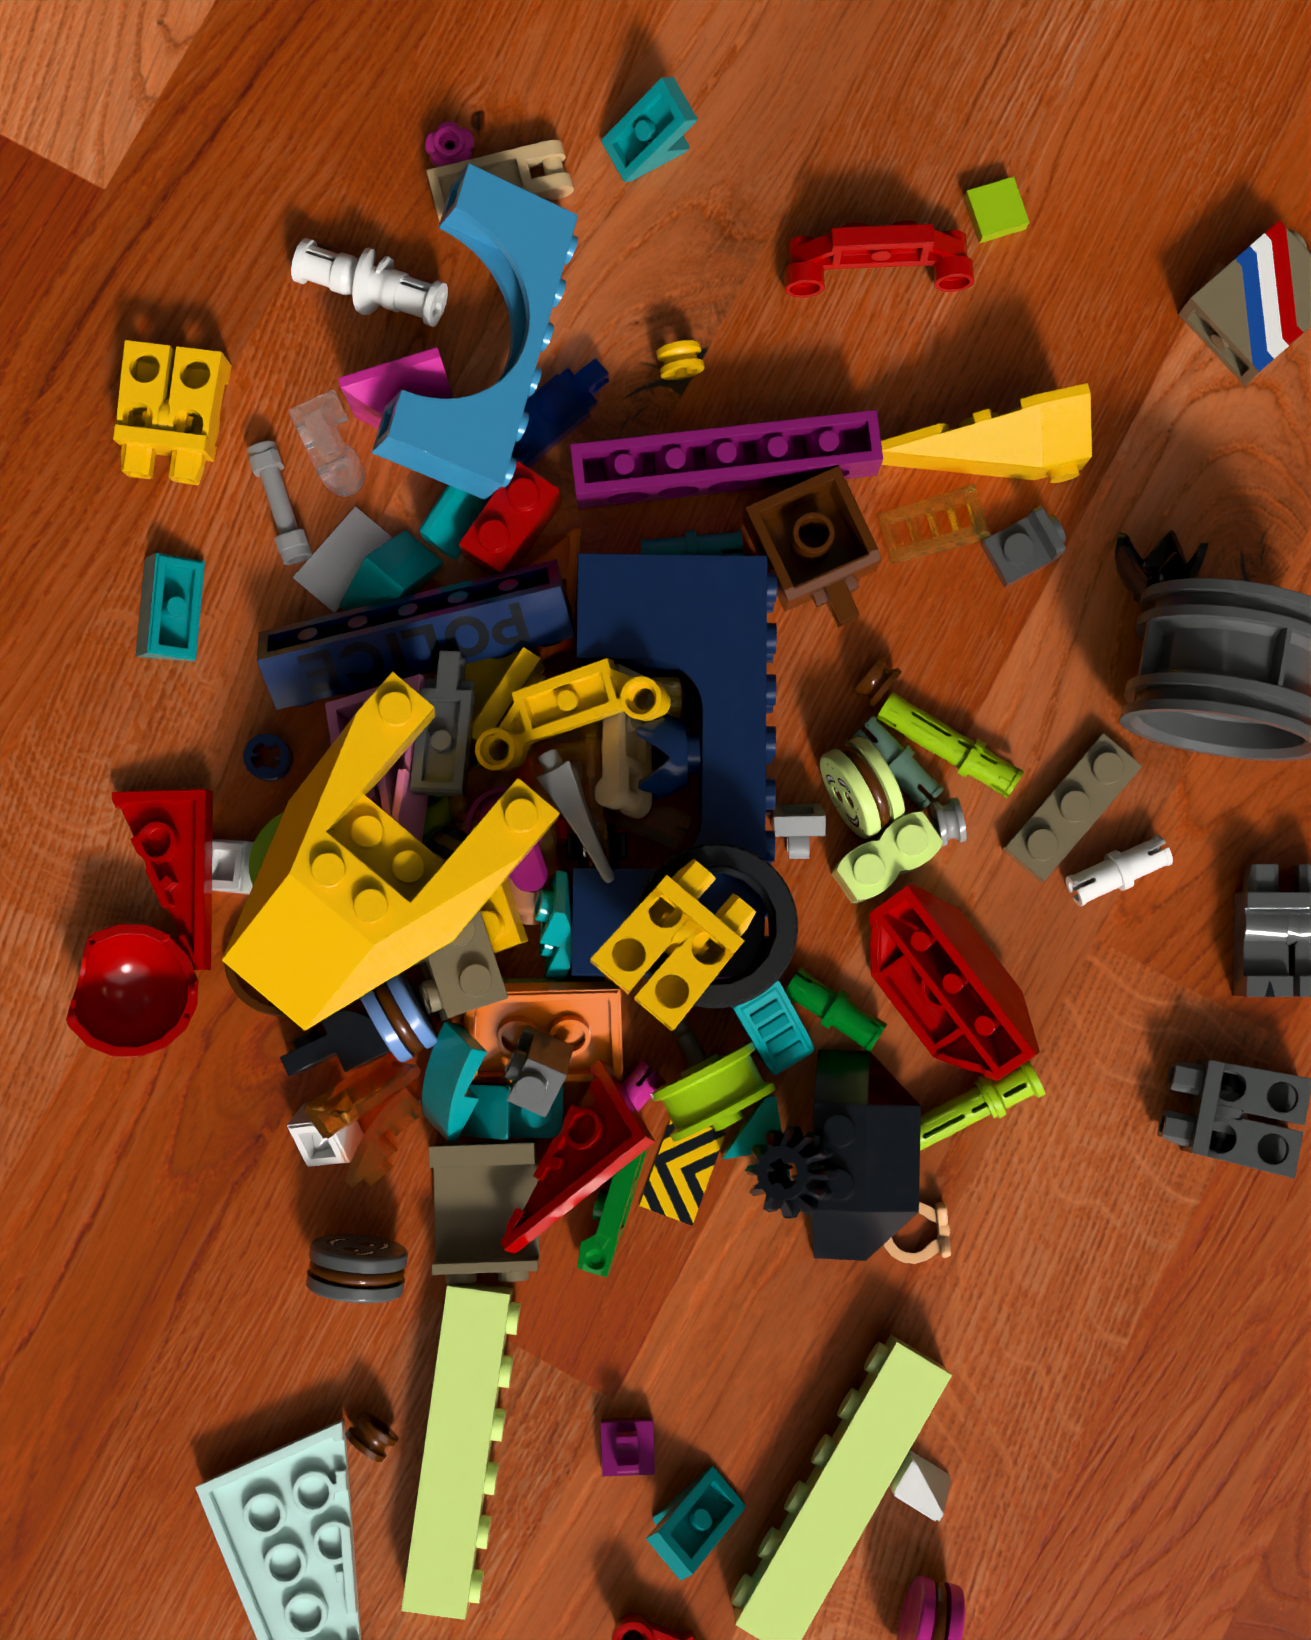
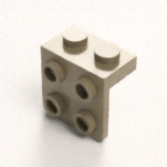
M480 910L453 942L416 963L419 964L424 978L422 985L418 986L422 1005L427 1015L435 1013L439 1023L508 998Z

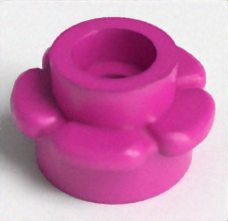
M455 122L439 124L437 130L430 132L426 138V151L431 154V162L436 167L472 158L471 149L474 147L473 135L468 129L459 128V125ZM448 142L455 144L453 149H447L445 145Z

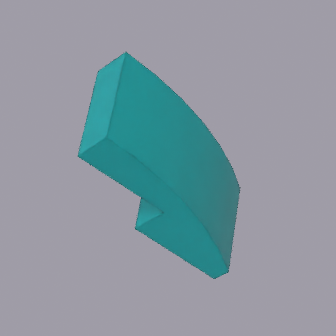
M558 870L548 889L539 890L534 905L533 918L536 921H541L538 951L539 955L545 956V978L565 981L572 961L573 889L567 872Z
M445 1021L437 1037L438 1041L432 1049L425 1072L422 1089V1114L448 1142L456 1143L479 1100L468 1087L487 1051L461 1024Z

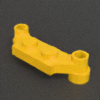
M605 658L511 692L514 703L499 728L488 729L478 737L475 745L476 758L486 769L508 771L521 766L525 762L528 750L533 743L621 712H625L634 719L651 721L664 716L668 712L671 699L668 692L658 681L644 676L633 677L617 671L614 661ZM650 693H653L654 702L647 709L646 698ZM508 745V754L504 758L503 750Z

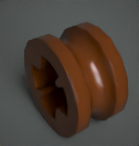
M883 656L878 659L853 691L857 695L866 694L869 697L868 704L872 707L877 704L902 672L899 668H888L886 665L887 659Z
M361 1411L357 1417L359 1425L355 1428L350 1427L345 1436L361 1453L376 1462L382 1463L387 1456L385 1448L387 1446H394L399 1438L379 1418L366 1411Z

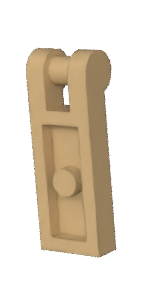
M547 140L426 170L439 222L450 186L468 163L543 199L556 200L569 196L574 192L571 175L564 171L562 164L566 158L562 142L560 140ZM535 166L543 167L545 176L531 179L529 168Z
M621 664L615 665L617 671L633 677L644 676ZM652 693L646 698L647 709L652 705ZM621 712L603 719V741L601 744L603 778L597 783L594 795L598 804L612 810L619 809L621 813L640 819L649 812L652 805V793L638 789L639 780L652 772V744L637 736L636 728L649 721L634 719L625 712Z

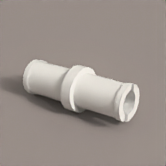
M1155 835L1150 840L1122 853L1114 850L1105 854L1104 861L1079 873L1067 876L1065 880L1068 891L1072 893L1077 890L1078 894L1073 896V900L1081 907L1087 902L1118 888L1121 891L1134 886V880L1159 868L1171 865L1173 857L1170 848L1168 847L1161 851L1160 847L1165 845L1166 841L1160 835Z

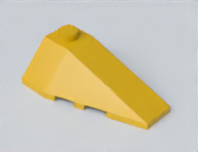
M1086 383L1020 399V407L1001 416L998 413H992L990 409L973 413V417L963 420L959 423V428L951 431L949 424L942 423L882 440L883 462L881 465L1024 480H1037L1049 477L1050 483L1071 480L1080 475L1079 470H1082L1092 457L1091 394L1089 385Z

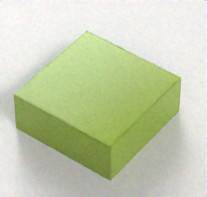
M1014 176L966 191L964 200L979 244L1027 229L1029 219Z

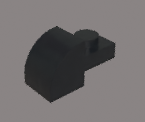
M339 1010L321 1021L327 1035L321 1037L317 1029L289 1042L292 1052L281 1056L280 1059L288 1076H294L336 1056L344 1072H352L392 1052L385 1044L368 1014Z

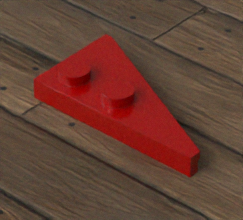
M193 789L112 792L113 804L115 808L121 809L134 836L130 840L136 853L145 861V872L161 907L168 909L180 936L176 939L181 949L189 956L194 970H211L213 791Z
M601 1059L597 1060L589 1071L595 1077L579 1107L570 1106L563 1119L561 1132L553 1138L533 1176L539 1179L524 1209L516 1207L508 1221L505 1236L500 1241L505 1251L513 1254L519 1252L655 1143L654 1138L611 1066Z

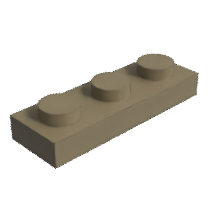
M1101 734L1002 850L1040 883L1044 882L1143 766L1107 735Z

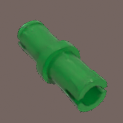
M801 967L785 990L790 1000L821 1018L820 1025L826 1029L833 1026L856 1041L857 1044L868 1052L871 1051L887 1026V1023L872 1016L848 1000L850 994L844 990H841L840 993L836 992Z

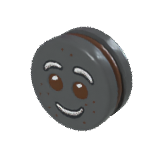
M354 1234L328 1235L319 1237L311 1242L309 1259L311 1261L309 1264L310 1269L307 1271L306 1286L314 1294L332 1300L351 1303H382L402 1296L405 1286L404 1268L407 1266L408 1251L401 1244L384 1238Z

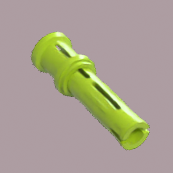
M1027 1061L998 1081L984 1077V1074L977 1077L978 1080L974 1081V1088L922 1114L920 1151L989 1115L993 1119L996 1117L1000 1119L1006 1116V1109L1033 1095L1037 1098L1046 1095L1031 1063Z

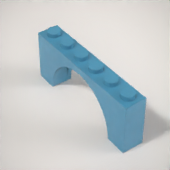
M470 163L466 165L450 186L438 228L451 234L471 249L481 259L496 280L504 296L510 319L511 341L508 359L495 385L474 395L440 399L401 390L384 408L371 453L484 500L500 487L505 488L509 484L517 463L516 459L511 457L515 442L522 438L529 421V413L524 412L526 401L535 392L541 378L542 369L536 366L540 352H543L548 346L554 330V324L549 322L552 308L559 304L565 291L566 280L561 278L564 265L570 262L577 247L578 237L573 235L578 217L577 214Z

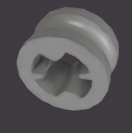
M949 798V803L946 805H941L939 801L931 802L932 826L943 840L942 846H947L950 839H956L958 843L966 842V824L958 798Z

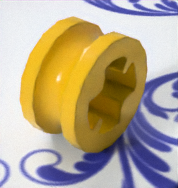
M682 340L660 347L656 351L657 360L664 363V366L660 368L661 378L664 380H680L701 373L705 366L704 361L697 358V355L701 352L700 343L694 340Z

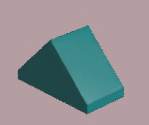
M404 530L365 556L339 606L344 611L419 593L444 563L410 533Z

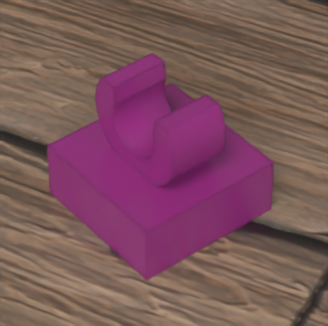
M653 1417L601 1419L602 1477L655 1475Z

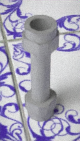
M263 441L254 444L247 449L249 462L254 475L261 477L279 532V536L274 539L283 564L292 565L306 561L312 557L309 540L304 529L298 528L280 473L285 467L276 442Z

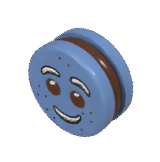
M404 971L360 997L380 1036L398 1061L406 1062L415 1057L414 1053L421 1052L424 1047L429 1049L437 1043L438 1032L430 1015L426 1014L420 996Z

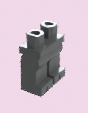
M1278 864L1246 865L1243 893L1233 894V909L1236 910L1233 935L1232 996L1311 997V864L1294 865V892H1279Z
M1198 1059L1197 1063L1171 1062L1167 1078V1089L1191 1094L1188 1114L1162 1110L1157 1130L1158 1137L1174 1144L1182 1145L1181 1151L1295 1179L1303 1132L1251 1121L1248 1118L1249 1114L1277 1121L1305 1125L1311 1094V1078L1213 1060Z

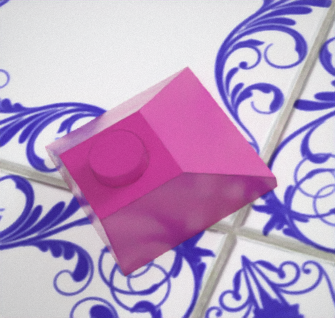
M438 347L338 378L340 387L355 418L377 429L379 428L385 406L401 390L430 398H453Z

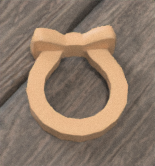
M919 1201L918 1213L936 1222L937 1238L932 1240L921 1251L914 1253L905 1252L896 1246L892 1237L883 1245L892 1257L903 1263L916 1264L927 1261L937 1253L943 1258L951 1256L949 1238L951 1229L948 1224L946 1203L938 1202L935 1204V1208H932Z

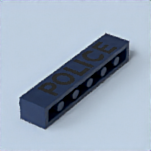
M555 559L261 631L258 633L257 663L274 705L278 710L291 706H307L316 700L340 694L353 695L363 691L365 688L381 685L392 672L401 679H405L418 674L422 675L438 671L439 651L461 652V656L466 659V664L488 658H505L513 652L521 651L523 647L529 649L537 646H554L563 640L574 638L575 631L571 606L558 561Z

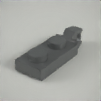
M439 651L437 679H426L425 688H420V695L434 706L435 718L415 739L410 791L414 795L466 797L476 695L474 694V682L465 680L466 659L461 656V652Z

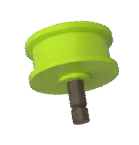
M686 1015L673 1031H670L672 1035L676 1036L675 1041L689 1068L680 1072L681 1077L649 1095L653 1102L662 1101L676 1129L670 1134L673 1142L684 1139L713 1125L717 1132L744 1118L740 1110L776 1090L773 1081H763L750 1055L756 1049L752 1041L720 1057L718 1054L707 1058L695 1032L690 1029L691 1025Z

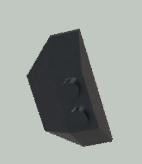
M819 1050L814 1095L813 1132L820 1135L817 1150L831 1148L835 1151L831 1159L825 1161L826 1169L833 1168L840 1174L836 1179L825 1180L824 1182L834 1194L831 1199L825 1201L817 1199L819 1210L812 1214L813 1254L815 1259L866 1261L919 1212L921 1105L871 1051Z

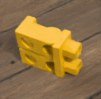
M125 340L117 408V424H115L113 440L122 447L121 470L124 474L134 478L153 479L156 455L171 456L169 478L172 481L191 485L200 484L206 461L215 462L217 448L215 444L219 433L222 399L225 385L229 384L232 365L222 352L176 346L175 352L170 345Z
M695 859L681 868L672 879L666 875L590 959V962L629 995L665 952L669 957L637 993L634 1000L670 1031H673L745 941L741 936L747 930L756 913L751 906L734 893L715 915L704 907L698 900L716 878Z

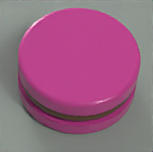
M917 1576L912 1581L905 1597L899 1621L897 1640H962L965 1622V1596L963 1589L956 1584L948 1582L943 1584L941 1582H934L932 1578Z

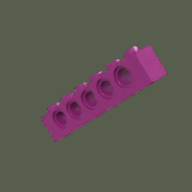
M877 410L570 444L578 509L799 484L837 466L840 467L845 479L877 476L883 462Z

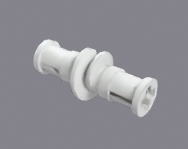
M309 238L302 239L298 244L291 266L293 281L301 284L310 281L329 287L331 291L342 295H353L355 310L362 315L372 314L381 305L383 308L394 312L402 311L423 318L424 324L431 327L436 326L439 322L448 297L446 283L437 280L430 284L409 277V274L394 269V260L388 256H385L378 266H375L376 252L375 249L370 247L363 251L358 260L355 256L341 252L338 254L317 246L316 241Z

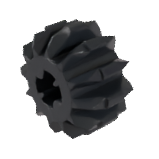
M787 1126L784 1133L779 1130L768 1131L765 1134L767 1145L755 1144L750 1149L758 1159L759 1164L748 1165L744 1170L747 1174L751 1176L757 1175L758 1183L753 1185L749 1193L753 1196L766 1194L763 1210L775 1212L781 1209L782 1215L786 1219L796 1218L800 1210L805 1215L816 1213L819 1210L817 1199L822 1201L830 1200L834 1195L824 1182L825 1180L836 1179L840 1174L833 1168L826 1169L825 1161L831 1159L835 1151L831 1148L817 1150L820 1135L816 1132H807L803 1136L799 1126ZM789 1163H794L797 1169V1175L791 1176L794 1179L793 1181H790L787 1175V1169L793 1168Z

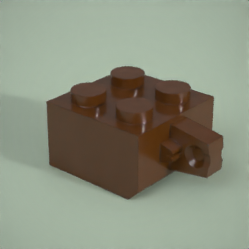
M839 466L745 507L743 524L758 556H767V572H777V597L784 612L813 600L816 607L827 604L838 627L858 619L859 611L851 592L859 588L857 579L877 570L881 557L874 538Z

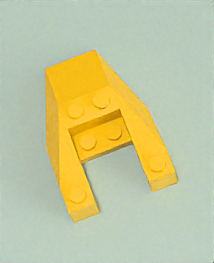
M394 672L386 678L357 711L288 801L222 958L225 964L305 1031L392 977L412 967L430 954L453 942L555 823L560 814L523 781L517 778L448 860L444 862L367 797V794L435 718L434 706Z

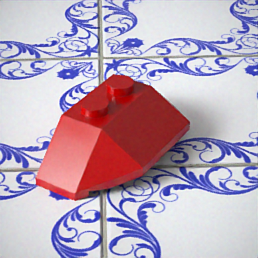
M909 883L869 913L870 926H872L870 940L871 976L933 1058L966 1070L983 1073L984 1077L998 1081L1038 1055L1040 1050L1022 990L960 909L917 885Z

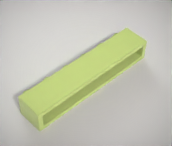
M473 1282L447 1285L401 1611L465 1620L470 1602L480 1603L484 1570L475 1569L477 1548L487 1549L492 1516L482 1515L485 1494H495L499 1462H491L490 1454L492 1440L502 1442L506 1418V1409L497 1408L499 1388H509L514 1356L504 1355L507 1334H517L521 1303L511 1302L513 1288Z
M890 1335L885 1345L878 1342L870 1352L864 1365V1370L869 1372L859 1391L851 1388L843 1399L837 1416L842 1418V1421L832 1437L825 1434L818 1443L811 1457V1463L816 1465L806 1483L799 1480L794 1485L784 1505V1509L789 1512L779 1530L771 1527L767 1532L757 1553V1556L762 1558L752 1577L747 1574L743 1575L732 1594L730 1603L735 1605L733 1609L735 1625L759 1640H802L952 1376L943 1365L893 1335Z

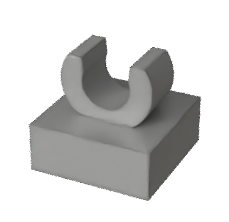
M821 803L775 804V810H772L771 827L772 830H775V837H786V851L788 852L789 859H809V836H826V815Z

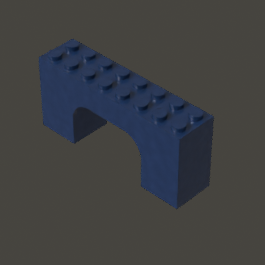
M578 554V668L609 658L614 661L615 665L621 664L644 676L680 678L681 687L693 699L700 718L699 834L692 847L717 843L738 846L759 855L772 865V862H775V830H765L766 815H772V810H775L776 781L775 778H766V764H772V760L775 758L776 726H766V713H773V706L776 705V674H767V663H773V654H776L777 625L776 623H767V613H773L774 603H776L777 572H767V556ZM573 868L572 976L576 978H608L590 962V959L636 909L641 890L656 869H612L614 880L606 883L597 868ZM718 873L712 874L716 878L715 881L698 901L715 915L734 893L756 911L747 930L741 936L745 941L715 977V979H730L747 971L762 955L768 936H765V917H768V914L760 896L747 883L730 875ZM647 972L643 978H651V976Z

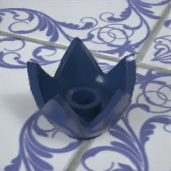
M666 713L664 716L636 728L637 736L652 744V764L658 767L638 782V789L652 793V800L665 798L678 792L688 785V775L701 773L699 732L686 733V722Z

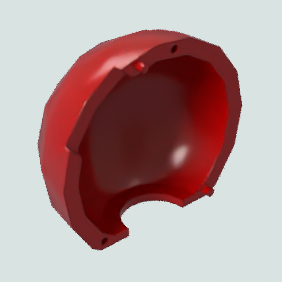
M117 924L90 935L86 941L76 989L66 1017L68 1027L88 1047L109 1056L143 1057L166 1048L187 1029L198 1005L199 979H197L189 956L176 944L169 934L148 925Z

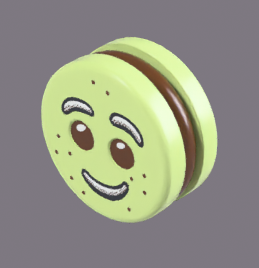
M855 737L847 741L844 746L832 749L821 756L820 771L827 792L842 819L856 835L868 839L878 834L888 824L891 825L905 815L904 800L899 785L883 756L867 739Z

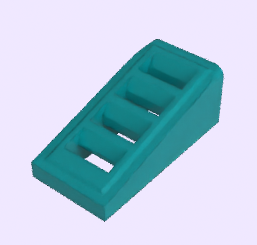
M779 980L755 999L732 1006L750 1042H753L757 1054L771 1074H779L814 1051V1045Z

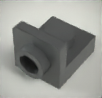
M1040 506L1032 510L1028 517L984 539L980 545L1004 588L1056 561L1066 550L1063 543L1066 541V535L1059 520L1052 514L1048 516L1044 508Z

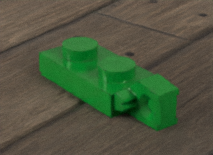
M648 1148L613 1175L609 1191L600 1189L592 1214V1219L600 1221L596 1234L580 1243L577 1268L603 1277L610 1275Z

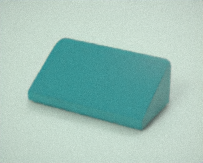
M447 485L419 528L424 542L452 560L459 558L462 553L459 542L493 494L484 500Z
M154 553L146 557L144 561L136 644L137 657L196 661L205 561L161 553Z

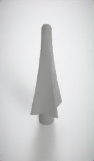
M556 749L543 753L538 757V760L545 774L536 779L582 842L602 879L606 883L612 882L614 880V873L595 830L577 768L572 767L570 761L563 763Z

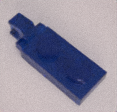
M596 358L580 369L575 375L569 368L560 375L556 374L533 393L532 396L527 398L524 412L529 413L528 425L522 438L515 442L511 457L529 468L591 417L590 411L598 404L593 395L609 382L608 371Z

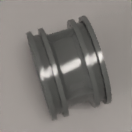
M1217 578L1168 580L1153 584L1144 589L1139 605L1143 613L1139 615L1135 628L1137 636L1143 641L1138 676L1128 680L1124 690V698L1129 704L1124 705L1120 713L1119 722L1123 728L1135 735L1166 746L1219 757L1261 761H1294L1311 758V596L1273 585Z

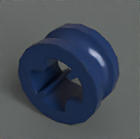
M260 734L252 738L247 743L243 753L244 764L247 770L258 779L266 782L278 781L284 778L291 770L293 764V753L289 745L278 736L272 734ZM263 746L270 750H275L279 747L281 751V756L275 757L280 763L273 770L265 765L260 768L256 765V760L262 759L257 752Z

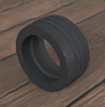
M719 843L687 848L668 858L651 874L641 890L636 908L666 875L672 879L681 868L693 859L699 862L711 874L724 873L747 883L760 896L768 914L769 936L762 955L747 971L730 979L713 980L694 1006L726 1008L746 1003L772 987L791 961L798 936V916L793 896L778 871L762 857L749 850ZM665 952L649 969L648 974L651 977L669 957Z

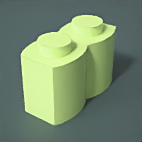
M923 812L910 813L888 826L878 836L876 841L864 843L850 851L837 863L831 874L851 903L864 902L885 891L896 880L898 875L908 873L929 861L939 851L943 840Z

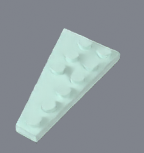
M345 1418L202 1481L195 1487L257 1640H361Z

